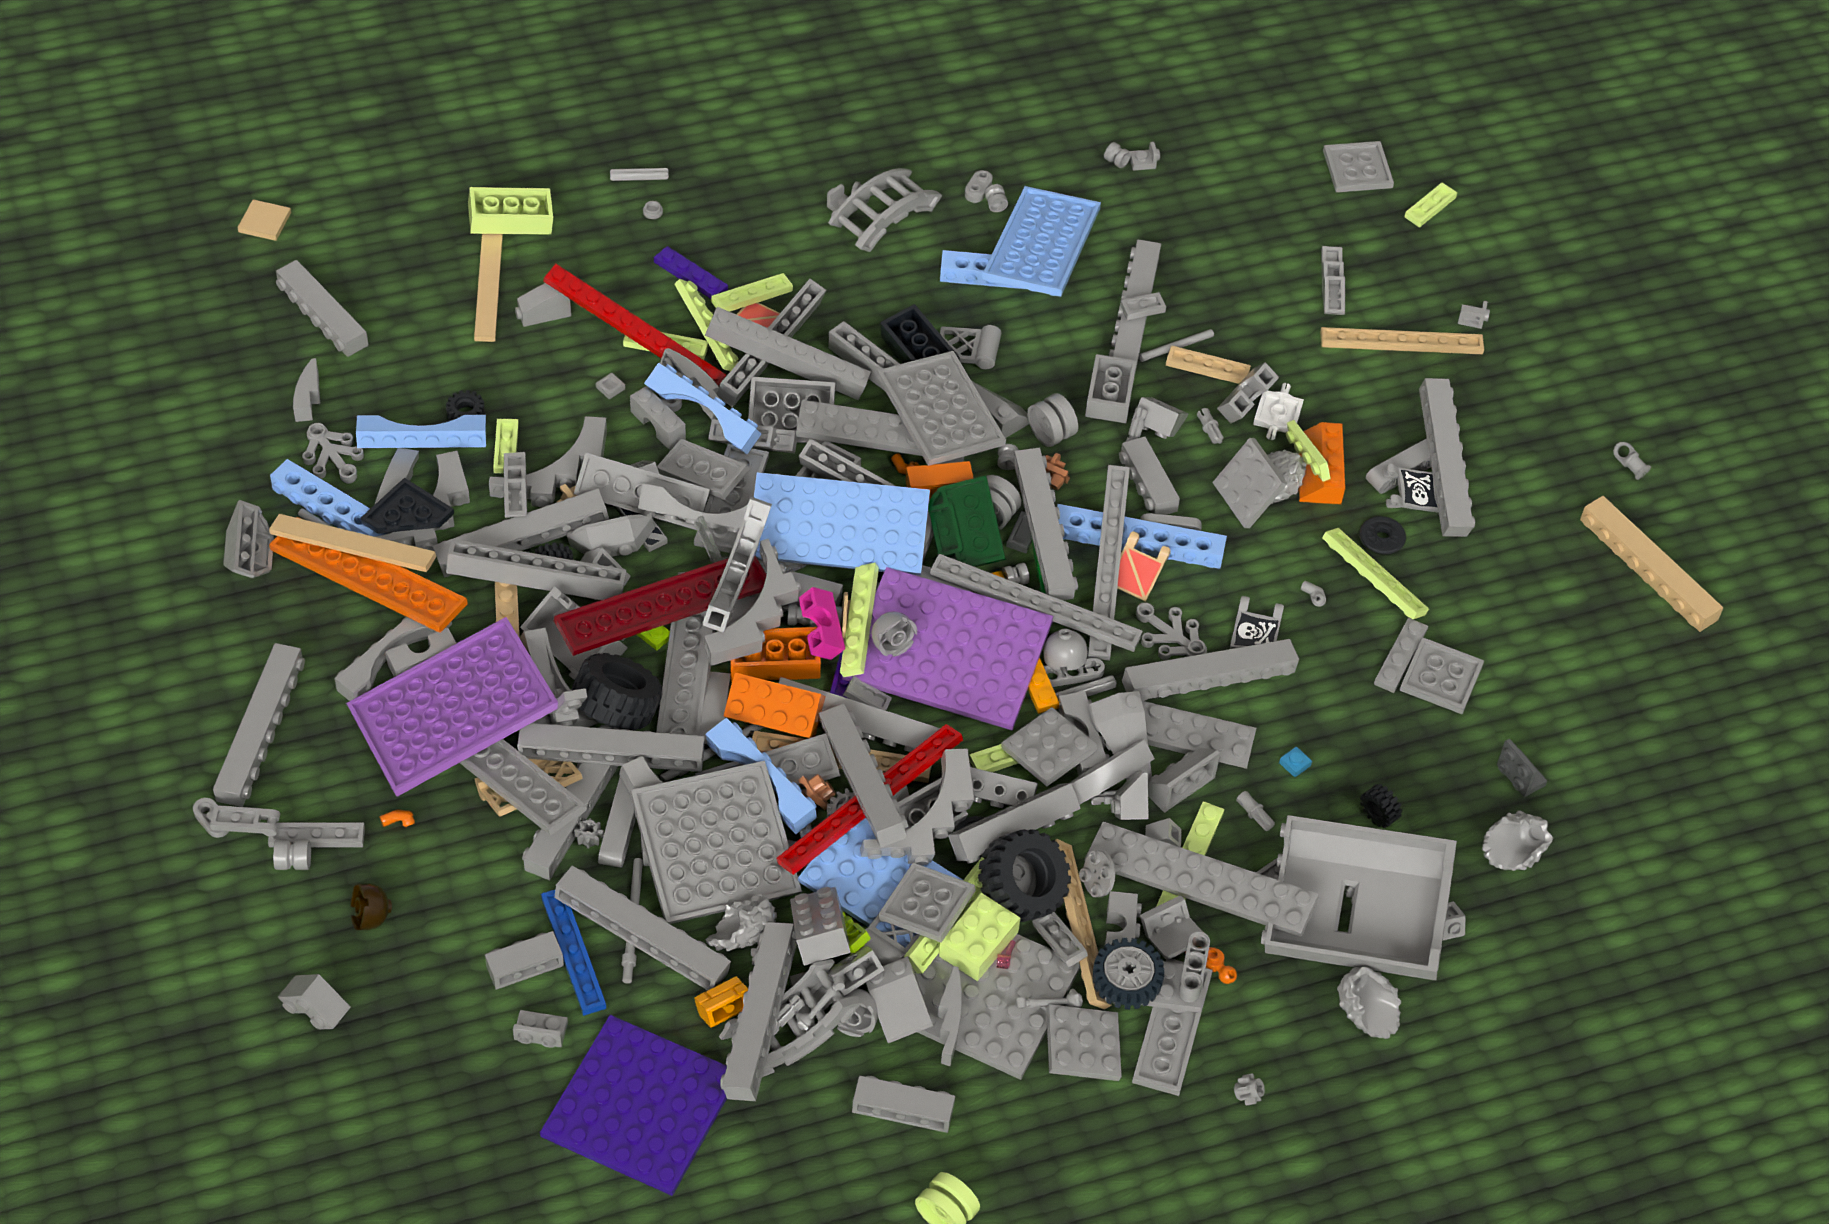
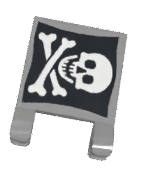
M1389 464L1387 469L1384 468L1382 470L1385 478H1398L1399 495L1393 494L1390 497L1391 499L1386 500L1388 508L1402 507L1439 512L1433 474L1431 472L1398 468L1394 464Z
M1241 596L1230 648L1235 649L1277 641L1284 605L1276 603L1273 617L1247 612L1250 598Z

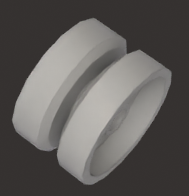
M1054 393L1046 397L1044 401H1039L1028 408L1027 415L1031 429L1036 438L1047 447H1052L1060 443L1062 439H1067L1078 432V421L1074 409L1067 399L1059 393Z
M988 475L987 478L999 529H1002L1021 506V497L1010 482L1000 476Z

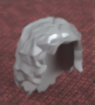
M1283 450L1268 454L1267 456L1288 483L1272 501L1271 504L1288 499L1293 494H1297L1299 486L1303 484L1302 479L1305 476L1307 464L1298 453Z
M1517 811L1516 814L1507 813L1506 816L1494 823L1489 828V831L1486 832L1482 850L1485 851L1484 857L1489 859L1490 865L1504 870L1515 871L1516 869L1526 870L1527 867L1531 868L1535 862H1539L1541 854L1552 843L1553 837L1547 831V821L1522 811Z
M761 894L753 896L751 900H745L744 902L735 901L731 906L725 904V915L716 926L717 933L709 935L705 939L706 943L709 946H715L716 951L725 948L726 951H730L735 948H744L745 946H752L758 943L760 933L764 931L766 922H776L777 913L774 912L775 907L772 906L767 897L765 898Z
M1368 967L1352 968L1350 973L1344 975L1337 987L1340 1007L1345 1010L1347 1018L1351 1019L1358 1029H1362L1370 1037L1390 1038V1034H1395L1400 1026L1399 1016L1401 1012L1399 1011V1005L1401 1000L1398 998V989L1394 988L1388 979L1381 976L1380 972H1374Z

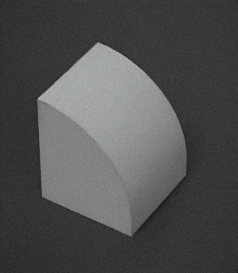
M1170 818L1146 825L1145 836L1181 847V828Z

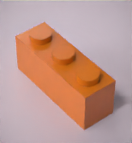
M970 461L912 466L906 469L907 487L930 490L929 499L942 486L973 479Z

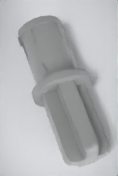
M1208 408L1201 409L1204 416L1198 411L1197 417L1203 425V431L1209 435L1213 444H1220L1224 437L1218 428V422L1213 419Z
M1247 791L1242 792L1237 797L1236 801L1246 810L1248 817L1254 818L1264 830L1269 831L1275 825V822L1263 810V805L1258 804Z

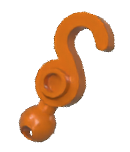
M1209 947L1206 968L1213 970L1212 972L1218 971L1219 979L1224 984L1233 983L1237 978L1235 968L1224 965V954L1221 950Z

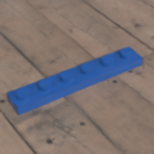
M555 890L542 893L541 899L562 951L563 960L583 1016L606 1009L602 991L571 907L554 898Z

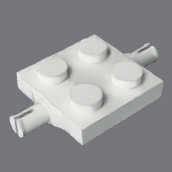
M1283 383L1280 392L1267 390L1262 393L1253 425L1268 428L1266 437L1269 440L1271 434V440L1275 439L1277 431L1288 432V422L1293 420L1296 423L1298 422L1304 399L1288 394L1291 388L1290 384H1287L1286 387V383Z

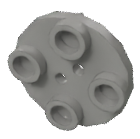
M1090 851L1083 868L1079 872L1081 882H1084L1087 891L1092 897L1108 895L1115 882V872H1119L1122 868L1120 865H1116V859H1112L1104 851Z

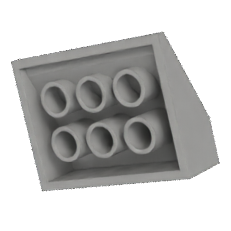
M752 377L748 419L760 426H771L776 429L796 431L802 400L834 405L835 382ZM798 437L797 443H807L809 441V438ZM812 439L819 444H823L824 442L822 440Z

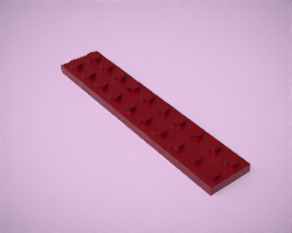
M756 556L749 568L738 600L762 592L767 574ZM729 558L554 616V623L570 652L575 656L707 611Z

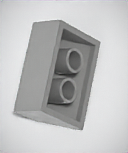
M1198 748L1194 752H1188L1182 760L1176 764H1170L1163 773L1154 775L1148 781V797L1165 813L1215 778L1220 752L1206 748Z

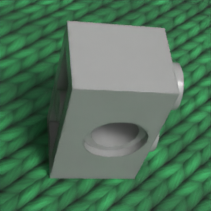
M865 945L855 954H851L831 967L827 973L833 983L835 977L841 976L843 978L845 987L839 990V992L845 996L884 971V968L874 951Z

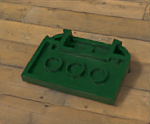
M987 476L938 488L928 503V512L938 555L947 556L973 567L1006 560Z

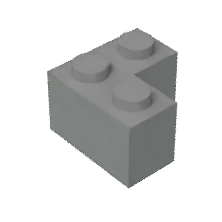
M319 974L296 975L278 996L283 1002V1007L292 1014L306 1013L311 1018V1024L320 1030L333 1029L350 1009V1006Z

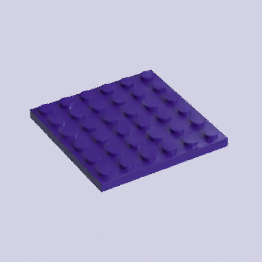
M610 1015L540 1131V1137L673 1196L727 1099L724 1090L721 1089V1077L726 1073L727 1066Z

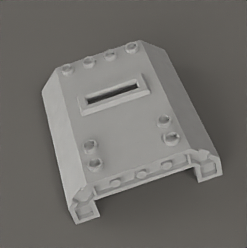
M1288 815L1287 822L1281 825L1280 837H1284L1283 854H1278L1277 867L1280 868L1279 875L1274 876V879L1318 893L1319 899L1302 937L1273 928V923H1268L1261 937V944L1265 945V953L1349 967H1368L1374 971L1436 980L1457 841ZM1345 886L1355 887L1349 929L1348 932L1338 931Z

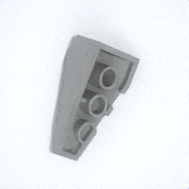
M972 381L1005 438L1029 425L1027 412L1021 406Z
M1139 691L1117 693L1089 705L1093 725L1096 731L1100 732L1105 739L1107 749L1111 750L1113 754L1124 751L1141 739H1145L1148 745L1145 712ZM1150 762L1137 770L1147 772L1148 781L1152 778Z

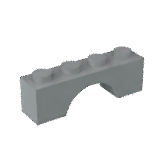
M1085 691L1059 695L1058 712L1093 740L1098 747L1095 753L1075 766L1078 776L1097 763H1103L1110 758L1104 752L1105 743L1103 736H1099L1093 725L1089 709L1092 701L1087 699Z

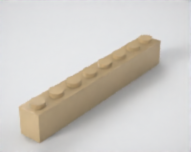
M1604 496L1584 507L1580 519L1583 524L1626 562L1629 568L1642 577L1644 582L1648 583L1660 597L1664 598L1675 611L1679 612L1691 626H1694L1701 632L1718 621L1723 607Z

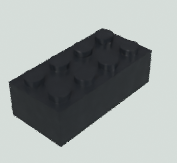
M915 304L880 322L882 339L903 364L954 351ZM954 351V353L956 354L957 358H958L959 361H960V357H959V356L957 355V353Z

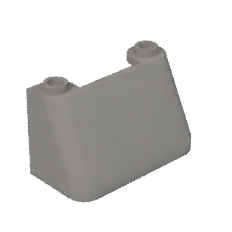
M554 587L520 628L524 631L546 628L552 654L571 671L569 674L571 678L576 679L583 661L596 653L622 655L628 647L619 640L573 656L554 623V616L580 608V606Z

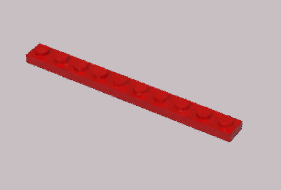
M555 264L545 275L543 282L658 357L662 358L667 348L676 351L699 366L718 386L727 376L559 265Z
M944 725L883 773L885 778L884 785L889 784L894 796L938 761L945 749H953L962 742V734L949 725ZM856 796L776 858L778 864L794 875L866 817Z

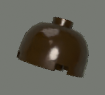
M357 883L358 885L353 887L351 894V907H355L356 916L351 915L353 926L356 930L376 929L383 924L388 913H391V900L387 898L386 893L380 886L370 883Z

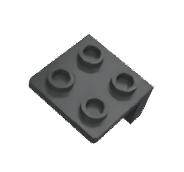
M1510 739L1505 740L1497 762L1500 772L1508 777L1513 787L1524 797L1545 787L1547 780Z

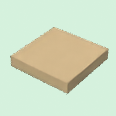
M252 200L238 226V232L277 241L291 214V208Z

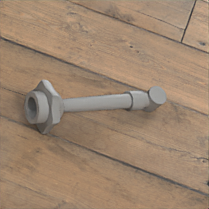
M841 976L834 978V984L827 989L825 995L810 1013L796 1014V1024L799 1029L806 1032L815 1026V1015L839 990L845 987Z
M1071 989L1066 998H1016L1017 1008L1046 1006L1049 1004H1066L1068 1007L1081 1008L1083 1002L1081 994L1077 993L1075 989Z

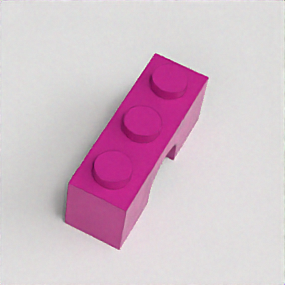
M812 587L799 597L802 616L811 619L817 626L814 631L807 635L811 655L832 660L845 650L833 592Z

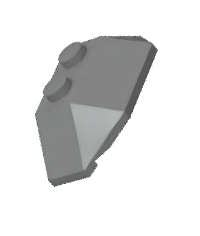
M239 500L226 530L224 566L232 572L250 578L269 573L272 570L273 551L270 550L269 544L274 540V535L270 534V527L262 516L260 507Z
M651 514L628 515L584 525L566 534L570 547L583 554L602 547L613 557L629 555L632 552L638 551L655 529Z

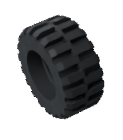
M596 653L587 657L583 661L571 689L573 691L586 688L587 698L579 709L586 712L588 717L596 719V722L604 723L608 727H616L619 730L629 729L630 731L640 730L650 724L663 695L661 683H659L656 676L652 675L649 669L643 668V665L633 662L632 659L623 658L617 654L610 655V653Z
M1034 829L1018 830L994 840L989 844V848L985 849L982 854L984 860L979 863L981 874H978L979 882H982L983 888H980L981 892L1019 916L1020 922L1035 920L1055 912L1056 908L1061 907L1064 903L1063 897H1066L1069 893L1067 884H1071V876L1068 875L1070 865L1065 861V857H1067L1065 852L1059 850L1058 847L1060 845L1055 840H1049L1050 836L1048 834L1040 833ZM1017 855L1028 860L1035 871L1036 888L1032 896L1022 892L1014 880L1013 864Z

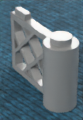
M993 325L984 326L982 329L941 327L940 334L943 338L945 334L956 336L949 341L946 340V342L960 357V363H973L981 369L993 368L1002 333L998 327ZM967 336H976L970 342L964 339ZM958 341H961L964 344L958 349H955L952 346ZM967 349L972 352L971 356H962L960 354Z
M878 914L870 926L865 929L871 937L865 945L874 951L881 965L885 966L904 958V955L920 935L916 934L913 937L914 932L906 929L895 931L893 924H891L892 931L881 932L876 927L880 922L884 921L879 919ZM909 934L910 943L906 948L897 942V935Z

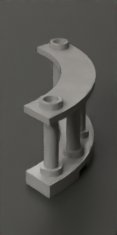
M905 168L892 169L873 177L854 191L832 213L828 223L839 228L844 225L858 237L855 245L861 250L871 252L877 242L887 232L885 228L892 222L898 223L908 216V212L913 210L916 213L921 211L932 212L942 195L934 190H923L910 180L911 170ZM904 185H905L906 187H908V188H909L911 191H913V192H910L909 190H907V189L904 187ZM893 188L904 198L894 201L882 190ZM875 195L889 208L883 213L878 214L865 204L864 201ZM856 208H859L873 220L872 224L865 231H862L848 219Z
M833 959L812 963L806 974L784 993L780 1009L785 1003H790L788 1000L793 995H797L800 998L803 997L812 1010L818 1002L810 990L820 981L826 990L834 984L827 974V971L835 963ZM838 991L832 997L835 1002L833 1008L827 1014L821 1009L815 1015L818 1019L817 1024L807 1032L798 1028L796 1024L797 1019L793 1016L787 1023L797 1037L796 1040L786 1046H780L775 1036L772 1037L770 1048L773 1052L768 1054L762 1077L774 1073L773 1068L783 1063L788 1066L828 1040L835 1034L832 1029L840 1022L845 1024L862 1002L858 996L846 998ZM731 1019L725 1024V1028L719 1036L721 1040L732 1038L734 1032H737L738 1019Z

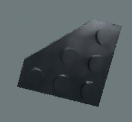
M403 478L361 517V523L378 534L440 528L454 515V509L408 479Z

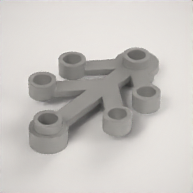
M321 423L310 425L307 430V438L310 442L307 450L302 455L303 462L306 465H312L316 462L315 451L318 444H320L323 449L317 464L313 467V475L320 479L326 476L325 467L330 457L339 469L340 479L347 484L353 483L357 479L356 467L352 464H346L339 455H350L355 461L364 458L362 448H357V446L350 447L354 443L352 434L330 432ZM328 440L341 441V445L331 444Z
M1141 603L1138 605L1136 611L1138 620L1143 623L1149 622L1164 633H1144L1141 638L1142 646L1150 648L1154 643H1178L1181 645L1180 647L1160 646L1158 650V657L1160 659L1168 660L1171 655H1187L1189 657L1207 653L1205 643L1199 640V623L1197 620L1190 619L1186 622L1185 630L1190 634V640L1183 636L1181 624L1182 610L1180 608L1173 607L1169 610L1168 618L1172 621V628L1154 615V607L1151 604Z

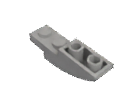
M669 348L665 349L660 361L661 365L664 367L667 364L677 371L676 375L679 377L684 375L692 380V386L695 388L701 386L709 392L708 396L712 399L715 397L719 398L717 396L719 386L705 371L678 352ZM700 404L711 420L717 418L709 408Z

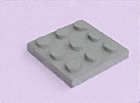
M1381 141L1324 145L1323 153L1336 192L1393 188L1394 181Z
M1255 438L1247 440L1212 482L1244 528H1250L1288 484Z
M1422 637L1399 691L1463 714L1483 667L1484 660Z
M1052 707L1001 743V747L1006 753L1046 786H1049L1098 750L1097 744Z
M912 863L879 912V919L942 943L976 891L975 885Z
M1049 1004L1046 1009L1049 1073L1119 1081L1122 1075L1118 1012Z

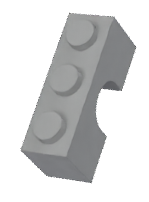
M1266 362L1253 368L1217 409L1230 423L1243 418L1255 405L1253 401L1259 395L1266 392L1279 377Z
M646 386L630 395L631 413L643 425L651 421L656 430V438L670 450L680 439L686 440L685 423L649 387Z
M445 628L441 633L434 632L427 635L429 649L423 653L412 652L407 644L385 651L387 664L393 676L396 677L457 644L449 628Z
M1110 891L1106 923L1116 924L1123 930L1120 932L1107 931L1105 945L1108 942L1112 944V941L1118 939L1120 943L1122 938H1127L1128 942H1131L1132 938H1139L1140 924L1136 923V917L1140 918L1141 903H1137L1138 894Z

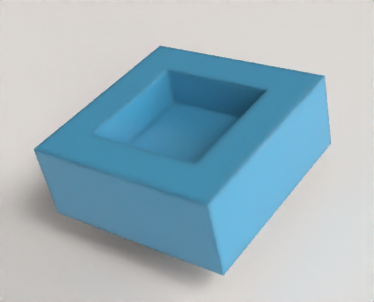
M1297 747L1281 757L1279 764L1293 777H1297L1309 768L1312 760Z

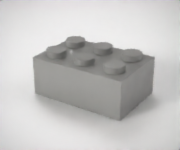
M1096 354L1085 417L1121 423L1127 422L1137 361Z

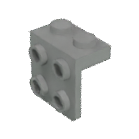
M1181 895L1140 915L1145 936L1165 959H1171L1185 952L1190 935L1197 931L1203 932L1190 918L1185 899Z

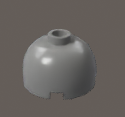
M895 611L887 612L881 615L872 627L873 643L884 656L890 654L894 657L899 656L912 646L914 642L912 638L914 633L917 635V627L905 614Z
M1061 629L1048 637L1044 644V662L1053 669L1060 670L1061 666L1067 667V670H1074L1083 666L1087 661L1086 641L1079 633L1072 630Z
M856 988L843 997L858 996L862 1003L845 1024L842 1022L838 1024L837 1029L846 1035L861 1037L864 1033H871L873 1031L878 1015L876 1002L870 993Z

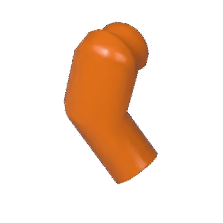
M895 454L891 457L894 466L901 474L906 475L907 467L920 466L917 462L913 461L906 464L900 454Z
M394 810L379 816L383 827L401 820L404 827L415 823L413 813L406 810Z

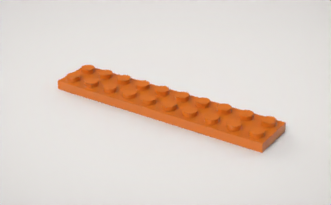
M277 536L269 544L271 551L439 633L468 604L467 598L399 565Z

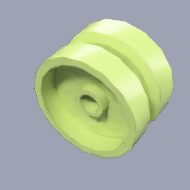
M944 1172L938 1173L929 1183V1188L923 1190L915 1200L919 1213L929 1224H966V1221L971 1220L980 1210L979 1201L972 1190L955 1176Z

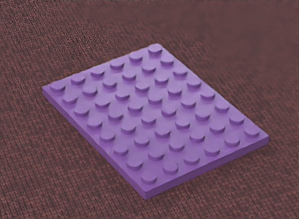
M886 567L875 594L864 674L854 676L879 691L1013 730L1052 625L1053 616ZM892 611L905 614L917 627V635L914 633L912 646L906 652L895 657L892 654L884 656L874 645L871 634L876 620L881 615ZM853 676L843 677V680L850 682Z
M507 617L346 703L396 796L405 793L544 717L558 707L557 699Z

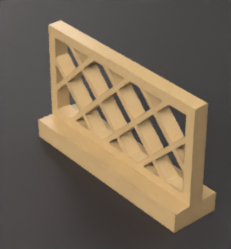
M529 759L545 773H557L555 777H551L563 787L583 779L582 774L572 762ZM563 774H572L568 777H562ZM475 778L480 798L483 801L486 800L499 817L516 810L510 803L500 807L501 802L508 801L498 795L482 780Z

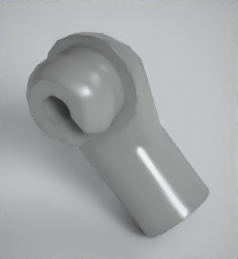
M1305 580L1300 590L1310 594L1312 603L1315 606H1323L1326 602L1324 590Z

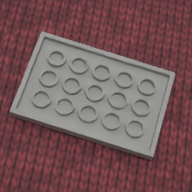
M954 351L877 370V377L928 466L1005 445L1006 438Z

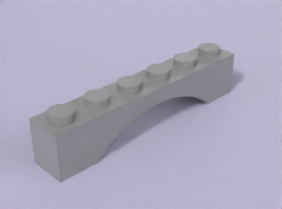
M643 483L638 509L643 510L642 514L644 515L651 514L655 516L657 512L664 514L665 519L676 521L677 517L686 518V523L698 525V521L707 522L706 527L719 529V525L728 526L727 531L738 533L748 505L728 513H703L682 504L667 488Z
M405 617L398 626L389 630L380 641L372 644L368 651L362 656H358L350 666L337 674L335 677L337 691L351 701L372 690L378 671L387 661L385 651L403 644L409 645L428 639L427 635L437 631ZM452 621L447 625L446 628H449L452 625Z

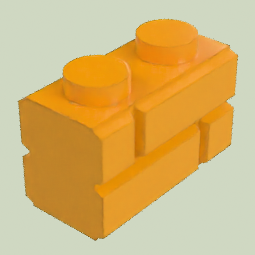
M736 976L696 996L694 999L700 1017L712 1028L738 1015L743 1010V996L748 991V988Z

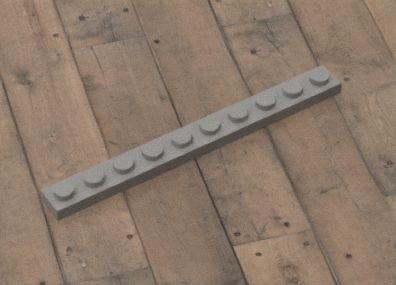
M1108 465L1093 612L1114 620L1130 467ZM1090 636L1088 658L1110 661L1112 644Z
M941 554L937 556L930 571L932 576L990 598L1053 616V622L1132 652L1135 651L1142 635V630Z

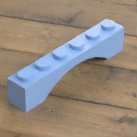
M658 363L644 384L665 400H690L709 408L718 418L725 439L745 454H748L761 436V433L757 430L758 425L750 419H747V421L741 419L742 414L734 408L730 410L725 408V403L719 398H710L708 396L709 392L701 386L698 388L692 386V380L684 375L682 377L676 375L677 371L667 364L664 367Z
M357 415V448L486 447V415H463L446 423L426 426L400 424L379 415Z
M725 718L705 734L707 745L722 760L734 761L744 765L765 761L772 787L778 797L781 819L797 834L817 818L815 802L810 797L806 798L801 793L800 787L795 782L791 783L786 778L785 772L780 767L776 768L765 752L761 753L757 749L753 739L750 737L746 738L742 734L743 732L737 723L734 722L732 724Z

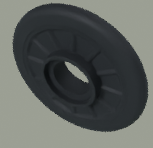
M1376 516L1369 518L1360 528L1359 535L1362 543L1369 550L1379 554L1395 553L1406 542V533L1402 525L1389 517ZM1384 532L1388 537L1381 538L1377 533Z

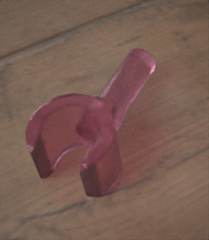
M1014 940L1010 941L1005 954H998L996 968L1009 969L1011 953L1016 944Z

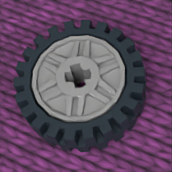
M1122 938L1120 943L1118 939L1112 941V944L1108 942L1104 945V949L1101 948L1098 956L1096 955L1093 966L1094 988L1096 992L1099 991V996L1102 999L1106 997L1108 1004L1111 1005L1112 1002H1115V1007L1120 1008L1121 1004L1125 1005V1009L1130 1010L1131 1005L1134 1006V1009H1139L1141 1004L1145 1007L1149 1004V1001L1153 1002L1156 999V995H1159L1164 980L1163 960L1160 959L1158 951L1154 953V947L1151 945L1146 947V942L1142 940L1140 944H1137V939L1132 938L1131 942H1128L1127 938Z

